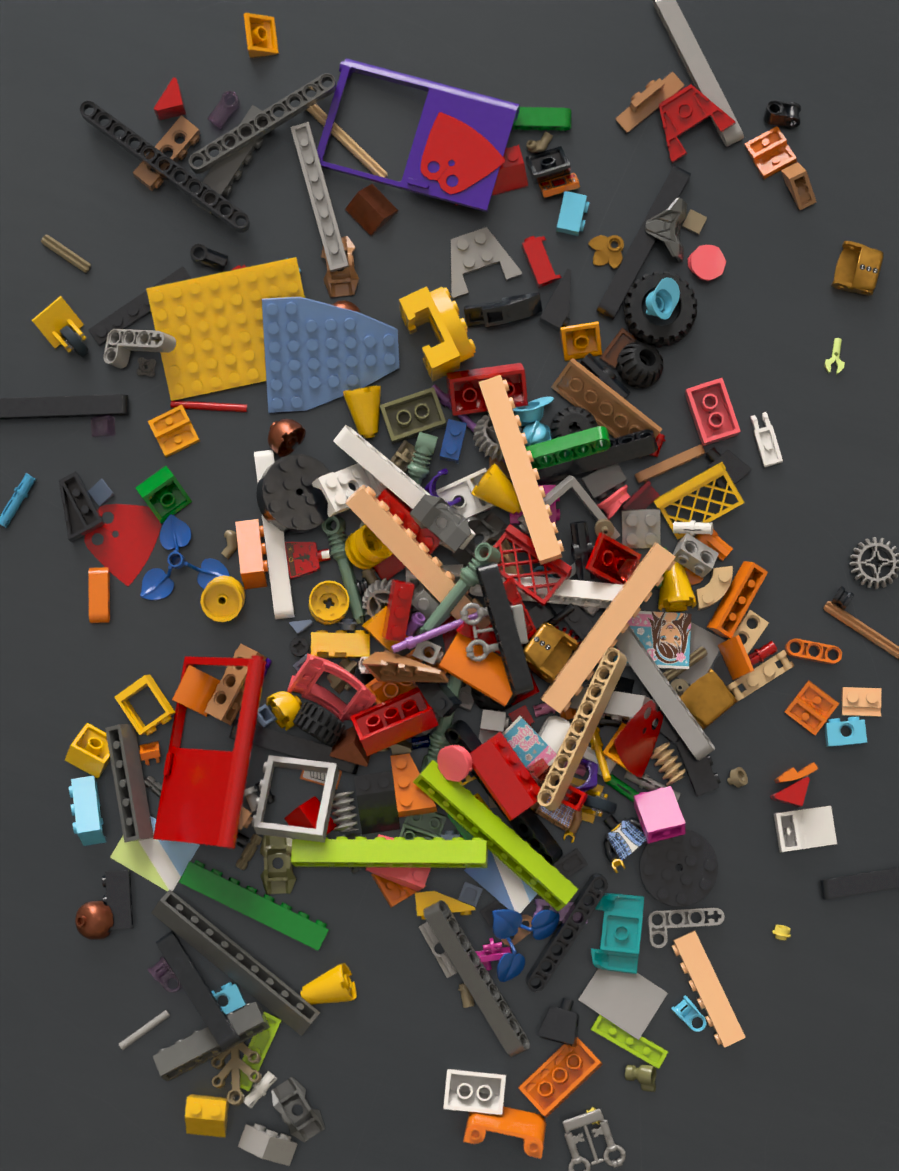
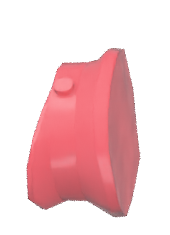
M714 245L698 246L687 259L691 272L699 277V279L706 281L721 276L726 265L723 253L720 248Z
M627 485L597 504L599 509L605 512L608 520L630 498V495L627 493Z
M459 745L440 749L437 763L442 775L447 780L456 782L466 778L469 771L473 769L472 758L469 752Z

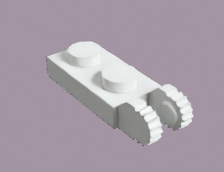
M767 412L762 413L764 428L759 429L756 416H751L753 432L764 468L783 462L775 432L770 424Z

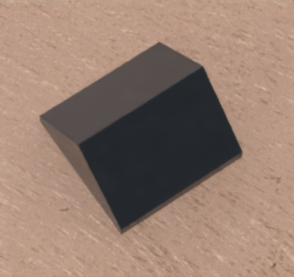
M561 146L525 157L534 185L570 174L571 165Z

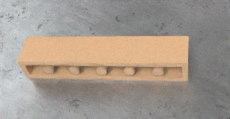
M691 931L673 940L674 945H672V949L675 955H680L683 961L680 963L684 974L688 973L691 978L688 981L692 991H697L700 997L697 999L701 1010L705 1008L708 1014L705 1018L709 1027L713 1026L716 1031L714 1038L717 1044H722L725 1048L746 1038L696 932Z

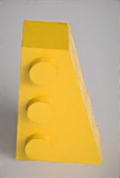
M326 630L311 632V654L320 658L369 657L370 634H366L365 630H356L355 633H347L346 630H337L335 633H328Z

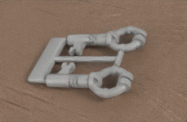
M472 602L466 604L462 611H460V615H462L461 620L466 624L474 625L473 634L475 638L467 646L466 655L473 661L481 662L490 652L499 650L498 644H488L483 640L477 639L478 633L493 631V628L476 630L475 625L484 616L489 615L487 608H482L480 605ZM512 605L510 607L521 644H527L528 636L523 605ZM469 608L477 609V619L469 620L467 615ZM480 644L483 646L484 653L482 656L476 657L474 652H472L474 651L473 646Z
M596 1109L563 1121L566 1132L564 1136L572 1156L568 1167L569 1171H574V1164L581 1162L585 1164L586 1170L584 1171H590L591 1165L603 1161L614 1168L622 1166L626 1152L621 1146L614 1143L608 1122L604 1120L601 1109ZM600 1121V1127L592 1129V1133H594V1137H597L599 1134L604 1135L607 1144L604 1160L602 1158L598 1159L587 1128L588 1124ZM584 1127L595 1160L591 1164L587 1159L579 1156L576 1143L585 1141L583 1134L580 1133L578 1136H573L572 1132H570L571 1130ZM618 1150L621 1158L610 1161L608 1157L609 1152Z

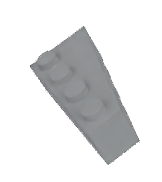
M583 686L578 696L574 695L571 699L572 704L570 708L576 710V713L588 687ZM601 691L597 693L596 697L600 696ZM613 691L601 718L604 719L606 716L611 717L612 720H627L629 722L641 707L652 699L643 695ZM652 700L656 706L655 710L658 711L659 705L656 703V701ZM650 707L647 708L645 711V719H647L651 714ZM591 708L588 713L591 714L593 712V708Z

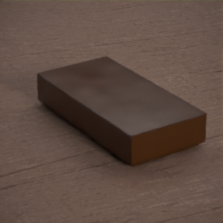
M621 328L599 359L615 370L621 350L626 345L636 342L637 338Z

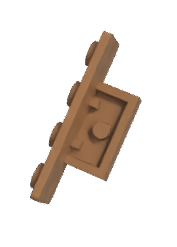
M674 72L670 73L663 80L660 78L657 81L652 80L645 86L646 90L642 93L637 92L632 96L630 107L616 117L617 123L626 133L630 132L657 110L661 102L684 88V84Z

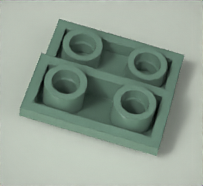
M437 812L406 816L399 837H404L406 840H413L415 837L433 840L434 837H440L447 816Z

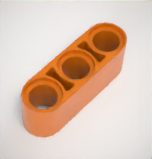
M109 567L89 568V622L109 623Z
M792 639L785 646L787 655L794 658L829 665L839 662L842 658L841 650L832 645ZM791 643L798 644V653H793L790 650ZM810 647L817 648L818 655L816 657L809 654ZM833 650L836 652V660L828 658V651Z

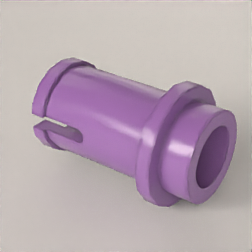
M419 612L412 614L411 620L407 624V636H414L419 627L424 625L425 616Z

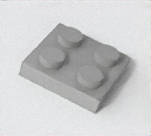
M660 509L621 510L623 545L630 549L651 548L655 542L661 545Z

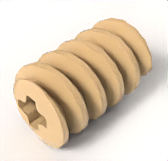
M666 742L654 749V754L650 757L651 759H658L654 765L662 766L658 772H665L662 778L663 780L669 779L666 784L667 786L685 777L683 774L686 772V769L679 770V767L682 765L681 762L675 763L678 756H671L674 749L667 750L670 742Z

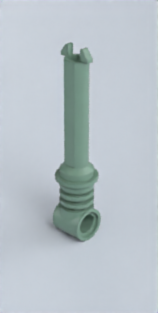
M419 432L414 450L416 452L413 453L415 457H412L414 461L407 465L409 477L420 486L422 479L426 478L427 474H430L429 466L427 465L431 463L429 461L432 460L430 455L434 454L438 437Z
M331 516L322 523V529L327 537H330L328 541H331L329 545L332 548H330L329 554L338 562L344 587L349 595V605L353 619L358 624L365 623V610L362 608L363 603L352 564L345 551V537L347 535L344 532L346 522L340 516ZM333 520L337 524L335 530L331 528V523Z
M484 542L476 547L475 559L472 558V563H468L469 566L461 568L460 579L420 628V634L438 628L469 588L474 587L476 584L479 585L476 567L494 561L499 563L501 554L498 549Z
M450 674L447 686L459 697L463 681ZM455 711L449 717H439V725L429 735L430 749H428V754L423 758L422 770L432 760L437 762L440 749L450 745L445 737V731L452 725Z

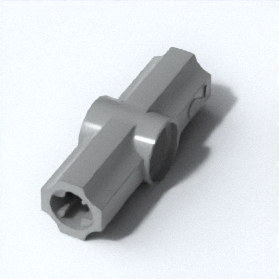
M428 922L420 925L419 929L445 976L448 978L456 974L457 970L445 951L441 954L435 952L434 947L440 942Z

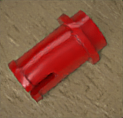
M659 433L656 437L658 450L649 454L650 456L659 457L662 444L666 441L664 439L665 435Z

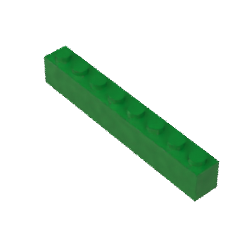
M195 860L193 863L189 861L179 883L318 951L320 950L329 932V929L326 928V923L318 919L316 922L309 920L310 915L299 911L297 914L291 911V906L283 902L279 905L274 902L275 898L264 894L263 897L256 894L258 890L247 885L244 888L239 885L240 881L232 877L228 880L222 877V872L214 868L211 871L205 869V864Z

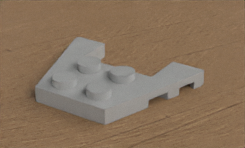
M487 227L451 239L452 299L469 294L463 275L500 263L506 281L522 276V271Z

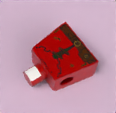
M285 542L291 580L320 571V562L330 560L329 549L317 550L316 542Z

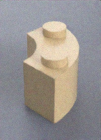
M732 566L712 569L709 583L695 591L697 611L711 607L724 596L732 581Z

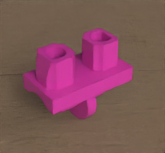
M489 938L490 944L483 945V950L475 952L488 971L492 969L491 961H499L505 953H511L510 946L502 947V942L494 943L493 938Z

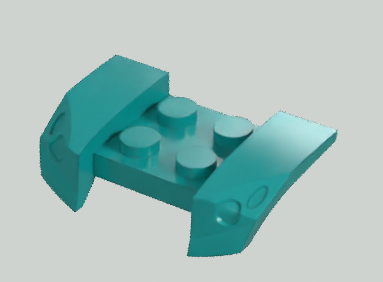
M605 893L595 908L597 911H604L600 949L591 948L592 961L596 968L637 974L644 896Z

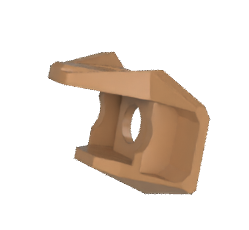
M348 236L342 237V242L349 267L341 272L330 271L324 246L322 248L321 257L326 259L327 272L323 280L330 298L355 295L359 282V277L354 269L353 252L356 247Z

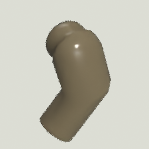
M545 132L540 140H529L526 147L532 153L542 152L547 148L553 136Z
M227 530L224 533L227 546L221 554L227 559L238 548L237 533L232 530Z

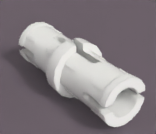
M691 520V522L674 521L673 533H688L691 536L696 534L712 535L713 523H702Z
M267 1071L261 1081L253 1085L254 1088L244 1098L243 1102L252 1109L256 1102L267 1094L266 1091L277 1078L270 1071Z

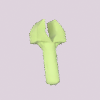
M840 338L834 339L832 357L826 359L824 364L826 371L830 373L831 365L835 362L837 365L836 375L843 370L845 364L839 358L842 343Z

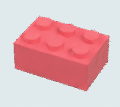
M723 378L685 390L684 394L702 446L739 435L741 431Z

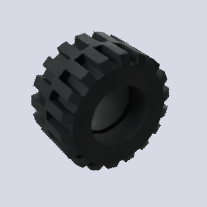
M304 702L293 720L295 726L328 746H334L346 728L341 720L310 702Z

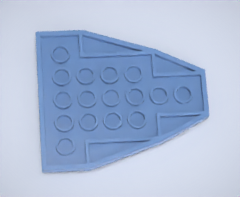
M304 297L262 299L268 413L307 411L342 397L345 390L352 391L364 388L400 368L397 328L362 313Z

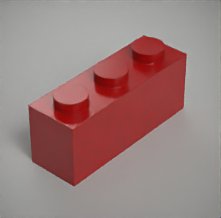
M392 579L382 637L385 640L405 641L414 591V584L411 582Z

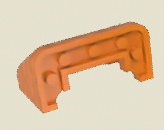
M504 1106L502 1115L469 1112L463 1138L464 1142L472 1144L481 1143L484 1140L486 1130L523 1138L525 1153L531 1157L541 1159L546 1131V1121L542 1115Z

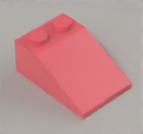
M378 834V836H377V837H385L386 840H394V838H391V837H388V836H384V835H381V834ZM366 867L365 870L419 892L424 888L431 868Z

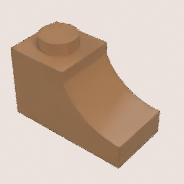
M798 162L781 170L785 184L799 210L817 202L807 171Z

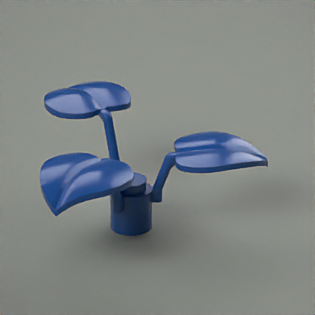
M171 514L163 523L160 532L162 546L167 550L175 548L167 558L169 563L168 573L166 574L160 568L149 570L143 577L140 596L148 600H160L169 596L174 589V582L169 578L172 569H180L184 565L200 572L197 576V581L203 589L215 577L230 576L227 568L216 559L209 558L203 560L201 568L185 562L184 556L178 551L179 547H185L190 542L191 530L185 522Z
M507 909L493 911L494 935L499 939H507L512 949V954L505 953L499 960L497 967L499 981L506 982L513 979L522 972L525 966V958L522 954H516V949L510 936L516 935L518 927L530 932L533 931V937L537 940L545 939L558 926L560 917L558 912L542 910L532 919V927L522 925V916L517 911Z

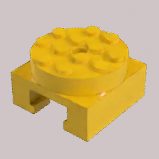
M426 286L399 299L400 315L409 334L417 332L416 327L427 322L430 323L439 344L432 348L430 345L422 348L424 354L423 363L432 382L446 376V373L459 370L461 362L474 357L476 348L472 339H468V327L465 320L459 318V308L455 301L451 302L448 289L440 287L429 292Z

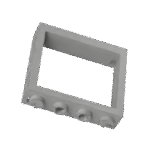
M571 475L567 476L543 498L544 504H549L550 506L571 488L596 521L607 519L575 477ZM524 515L517 519L521 524L519 527L525 535H530ZM614 527V534L610 538L616 540L620 534ZM575 562L571 565L572 573L568 579L576 574Z
M269 755L267 762H264L263 773L265 775L259 784L261 793L260 797L256 799L255 807L257 812L252 817V826L256 834L325 842L339 774L337 763ZM274 767L327 773L316 829L263 822Z

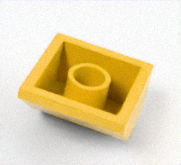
M86 723L71 743L65 761L99 778L110 762L106 733Z

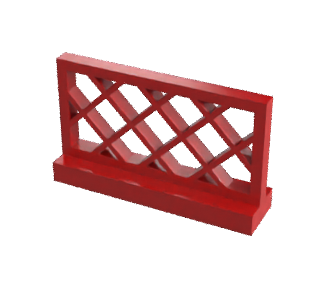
M511 524L508 525L505 533L493 546L500 550L502 564L497 565L501 577L506 580L511 577L518 589L542 606L546 605L572 573V567L561 559L542 564L544 571L533 572L532 564L539 563L532 539ZM506 539L512 543L513 549L502 551L501 544ZM525 552L528 554L529 560L517 561L516 553ZM514 553L515 562L504 563L503 554ZM529 564L531 573L520 574L518 565ZM516 566L517 575H508L505 572V567ZM556 574L560 579L556 583H549L548 575ZM545 575L546 584L535 585L534 576ZM531 577L533 586L522 585L520 578ZM547 588L548 594L542 599L537 595L536 589Z

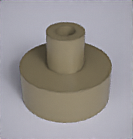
M600 519L596 522L594 530L597 536L599 533H603L608 537L614 534V526L610 520Z
M675 679L671 683V686L680 697L689 687L688 683L683 679Z
M737 767L730 771V777L727 781L730 785L734 784L737 788H740L748 783V777L741 767Z

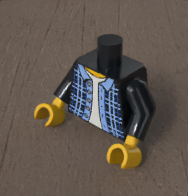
M611 814L603 821L610 829L604 835L603 846L605 856L612 864L614 872L618 873L616 867L621 865L625 869L623 861L647 840L639 819L631 817L628 819L624 818L618 822Z

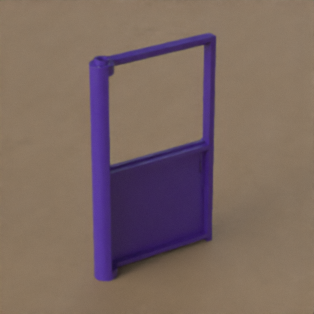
M347 58L345 61H342L339 67L340 77L317 149L321 167L488 212V206L501 166L467 189L455 194H449L441 189L438 181L429 180L421 173L423 152L438 113L442 112L472 127L485 137L504 157L513 123L516 122L519 115L520 104ZM353 72L428 92L401 181L387 179L323 161L347 79L351 78ZM450 160L448 162L449 166H454L455 161ZM432 161L428 164V170L431 173L439 171L440 165L438 162ZM455 175L448 176L446 179L447 185L450 187L456 186L458 178Z

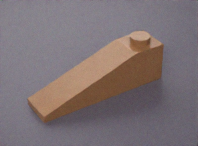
M388 650L375 652L363 660V665L381 682L448 683L449 680L439 669Z

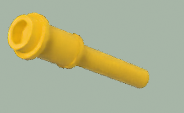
M597 727L590 740L591 749L595 750L604 782H608L611 780L605 757L602 754L603 743L599 734L600 728Z

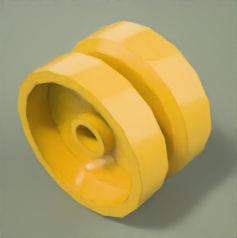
M223 575L215 577L208 583L201 594L200 603L207 617L214 621L226 622L231 621L239 614L245 604L246 594L244 587L238 580Z

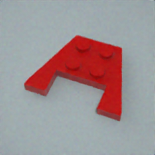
M692 84L659 104L670 159L673 163L687 154L678 136L712 116L721 132L736 124L734 119L728 116Z
M509 577L503 583L510 606L523 605L529 640L537 630L524 606L514 580ZM463 622L456 629L458 633L475 640L473 634L474 625ZM490 623L486 628H492V624ZM494 631L477 634V639L483 640L488 644L497 643Z

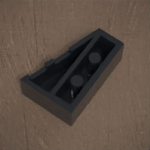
M75 471L60 479L59 486L68 540L73 542L105 525L80 475Z

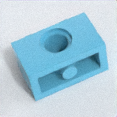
M859 716L848 717V721L840 722V718L828 719L829 723L824 724L826 747L867 743L865 719L860 720ZM843 726H846L850 729V734L848 737H845L841 734V728Z
M232 982L221 986L222 991L216 994L214 990L211 991L217 1001L221 995L228 998V1004L224 1007L221 1006L225 1014L247 1004L237 983L233 985Z

